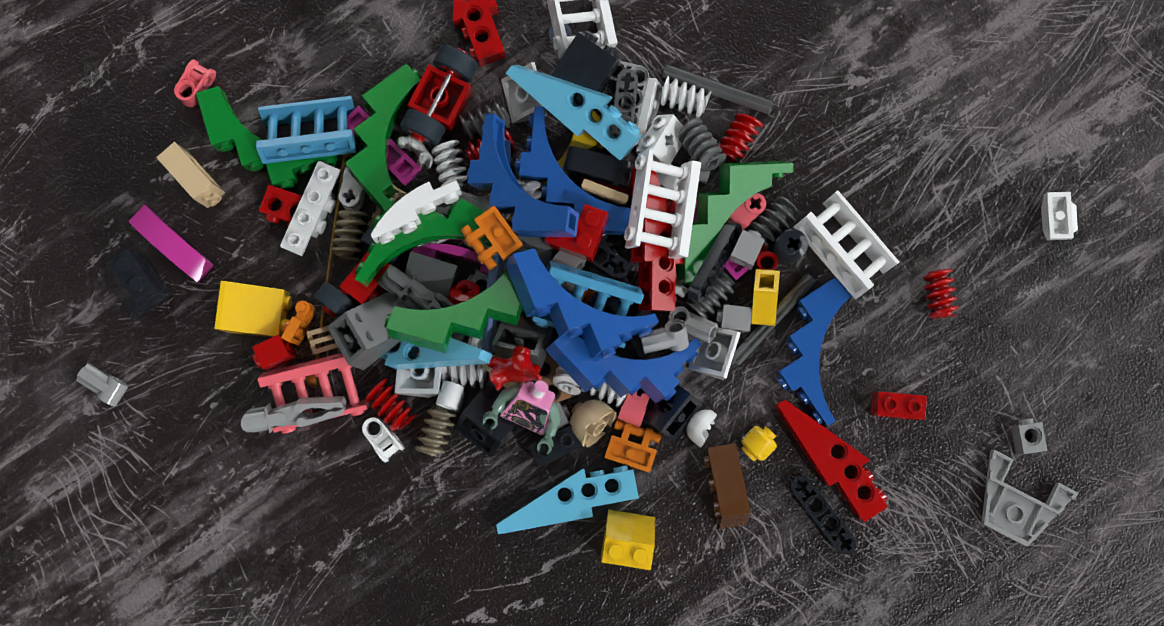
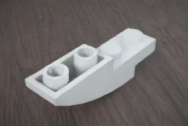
M455 180L433 190L430 182H427L405 195L378 222L371 233L373 240L376 243L381 242V244H385L395 239L394 235L401 232L407 234L418 228L417 225L421 224L418 214L422 213L425 215L436 210L435 206L444 202L445 204H451L459 199L458 196L462 195L457 181Z

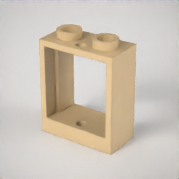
M173 142L156 157L194 200L207 208L215 206L221 201V196L225 192L195 158L176 142Z

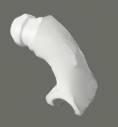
M411 135L406 137L400 136L397 139V146L413 151L418 156L416 164L420 168L422 164H425L427 169H430L433 163V156L425 146L410 138Z

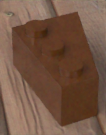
M736 443L707 448V456H703L705 470H709L711 479H708L710 494L713 493L714 496L713 511L718 519L719 530L747 525L751 511Z

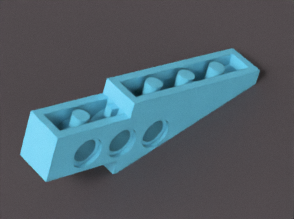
M513 65L506 72L511 79L574 134L580 136L587 131L619 160L624 159L643 137L638 133L640 129L631 121L627 123L620 117L622 113L612 105L610 107L607 106L613 98L612 96L520 65ZM576 93L583 96L584 100L581 106L577 105L574 101ZM594 109H598L601 112L602 118L600 121L593 119L592 111ZM612 124L620 129L618 137H614L610 133Z
M451 338L446 353L400 341L380 358L386 360L384 365L397 370L489 364L492 354Z
M628 466L613 468L614 473L605 474L604 470L590 472L591 477L586 478L585 470L581 469L496 525L498 534L589 518L593 517L591 507L638 499L634 470H628ZM607 480H617L618 489L615 492H608L605 489ZM586 483L593 484L595 487V492L590 497L584 496L581 492L582 486ZM561 488H568L571 491L572 496L569 500L562 501L559 499L558 491Z

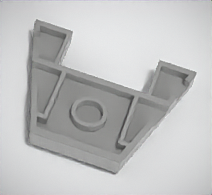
M991 450L981 524L1028 547L1043 532L1048 523L1056 515H1059L1071 500L1077 497L1078 492L1060 483H1055L1045 504L1004 483V479L1014 460L996 450Z

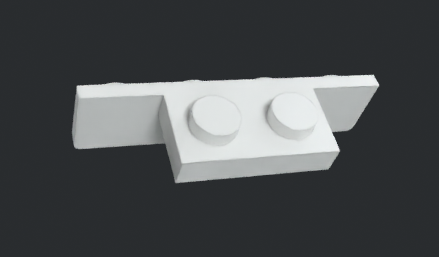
M321 161L317 163L280 246L283 249L303 256L311 236L317 239L318 234L323 233L327 223L325 221L327 214L333 211L336 200H334L336 196L331 191L340 174V169Z

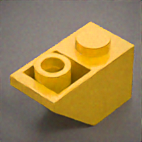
M756 269L751 324L775 326L780 271Z

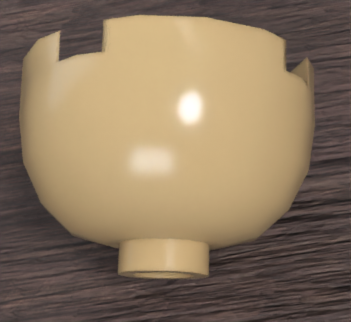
M594 399L584 403L579 402L571 411L570 425H572V431L581 442V445L589 447L606 434L602 432L607 424L610 427L613 425L617 413L600 400Z

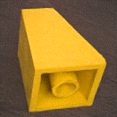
M221 281L215 329L227 333L263 337L283 335L281 331L288 320L286 319L287 310H290L292 305V297L289 296L290 292L283 289Z
M608 509L601 562L651 570L655 547V517Z

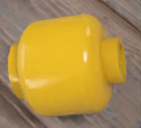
M754 426L742 438L743 447L741 449L753 461L757 459L764 461L777 448V444L773 440L776 435L767 426L764 429Z

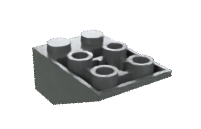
M387 292L345 312L328 326L348 365L365 370L400 342V340L389 338L384 324L387 315L392 314L394 306L408 308L400 301L396 304L395 302L398 298Z
M523 309L517 326L506 322L500 323L492 345L497 357L504 359L512 356L513 349L516 346H525L531 351L530 359L532 363L538 364L542 368L548 353L545 349L551 345L556 328L552 326L548 328L535 324V321H532V316H526Z

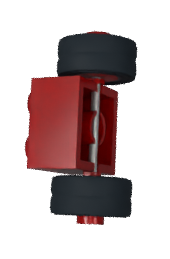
M441 45L433 59V64L437 68L428 64L407 105L409 110L400 124V128L411 135L410 138L422 144L424 142L437 146L445 130L453 132L460 119L459 115H462L473 93L471 84L467 82L471 81L478 63L464 50L448 45Z
M372 225L361 237V241L368 248L374 241L371 236L374 229ZM367 252L339 286L341 288L340 291L330 283L325 282L315 293V299L324 306L322 310L333 318L335 315L340 317L345 312L357 307L351 299L362 305L381 296L385 289L377 284L378 280L387 271L390 264L394 265L404 252L387 263L376 274L368 287L355 279L357 276L355 271L362 261L365 262L370 255Z

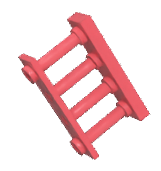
M342 353L263 372L257 378L260 388L268 386V389H271L276 407L286 404L281 390L282 382L291 380L295 384L298 397L309 398L304 380L306 379L305 376L313 374L315 377H318L323 397H333L327 374L329 370L338 368V371L342 373L350 401L349 404H346L343 415H361L369 406V402L366 400L359 401L350 369L352 366L348 365ZM312 408L303 410V412L315 413ZM275 426L273 432L281 431L282 434L294 431L295 427L299 426Z

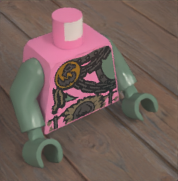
M536 381L535 384L532 382H522L519 386L514 385L501 391L492 405L493 410L484 414L483 425L487 419L491 418L494 420L491 429H494L497 426L498 414L500 412L501 417L540 435L544 432L545 437L540 439L537 450L539 451L541 445L545 443L549 446L547 452L549 454L554 444L552 436L556 435L561 415L558 405L554 403L555 394L548 390V385L544 381Z

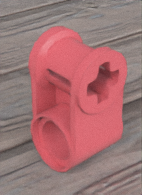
M191 60L180 80L175 85L174 93L176 97L187 107L197 106L199 102L196 93L207 90L212 85L216 71L213 69L208 70L199 65L198 61ZM192 90V94L189 97H184L186 91Z
M758 193L751 196L732 213L727 221L739 223L742 225V231L745 230L764 211L766 207L764 196ZM751 201L753 203H755L756 201L759 202L758 209L750 208Z
M637 391L632 396L628 393L621 407L618 419L640 427L650 397L645 393L637 396Z

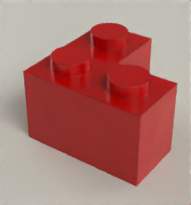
M584 204L578 221L576 237H546L545 243L547 247L593 262L609 219L608 212Z

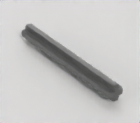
M666 65L663 72V78L667 79V76H669L671 81H674L676 78L679 84L686 82L688 87L695 85L697 90L704 88L705 93L712 91L711 95L766 114L771 112L773 102L670 65Z
M809 274L804 275L777 305L775 326L815 284L812 276ZM759 325L734 352L732 362L740 365L775 326Z

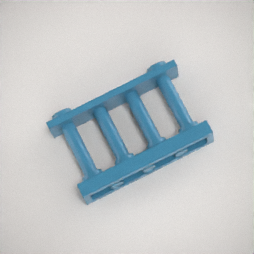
M352 96L258 107L264 127L268 126L267 140L256 142V149L262 164L356 153V143L352 129L347 130V116L355 110ZM338 118L337 131L324 133V119ZM314 121V134L300 136L301 122ZM291 124V137L277 138V125Z
M549 260L547 271L560 286L565 281L573 283L575 289L572 296L581 301L584 290L588 288L597 291L598 296L593 307L597 310L603 311L607 297L612 295L619 297L621 301L616 315L626 316L630 304H633V302L641 304L644 294L639 287ZM550 314L542 317L532 316V321H535V324L544 328L549 326L555 327ZM622 343L619 347L624 348L626 343Z

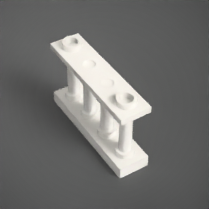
M547 0L554 31L553 46L555 50H558L559 57H563L575 37L566 36L564 24L593 21L598 29L595 34L599 38L597 41L603 46L608 44L614 48L617 45L608 0H589L593 6L591 12L563 15L559 2L573 0Z
M646 150L639 153L635 161L637 171L629 224L624 234L626 240L625 248L638 247L640 242L668 247L669 258L680 259L688 257L701 162L692 160L682 164L681 167L652 161L654 150ZM651 170L678 177V190L675 191L649 184ZM647 194L675 200V213L669 214L646 208ZM644 218L671 224L673 227L671 237L667 238L642 232Z
M836 191L823 203L827 208L817 217L810 212L794 228L804 233L808 240V245L856 300L874 286L869 279L878 270L883 274L897 265L899 261L842 194ZM832 216L842 226L833 235L823 226ZM847 234L858 244L848 253L838 243ZM863 252L873 262L864 271L854 262Z

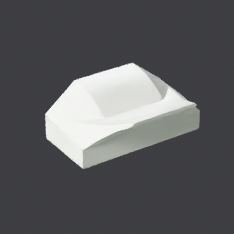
M1071 192L1045 193L1041 213L1042 228L1046 240L1073 239V233L1078 230L1076 205L1071 202Z

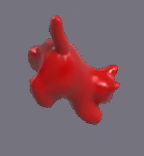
M516 346L513 349L512 356L507 359L491 357L487 366L492 368L489 373V379L495 385L496 390L499 391L507 382L528 383L533 380L540 381L542 379V376L539 374L541 368L538 364L532 363L530 359L531 351L528 348Z

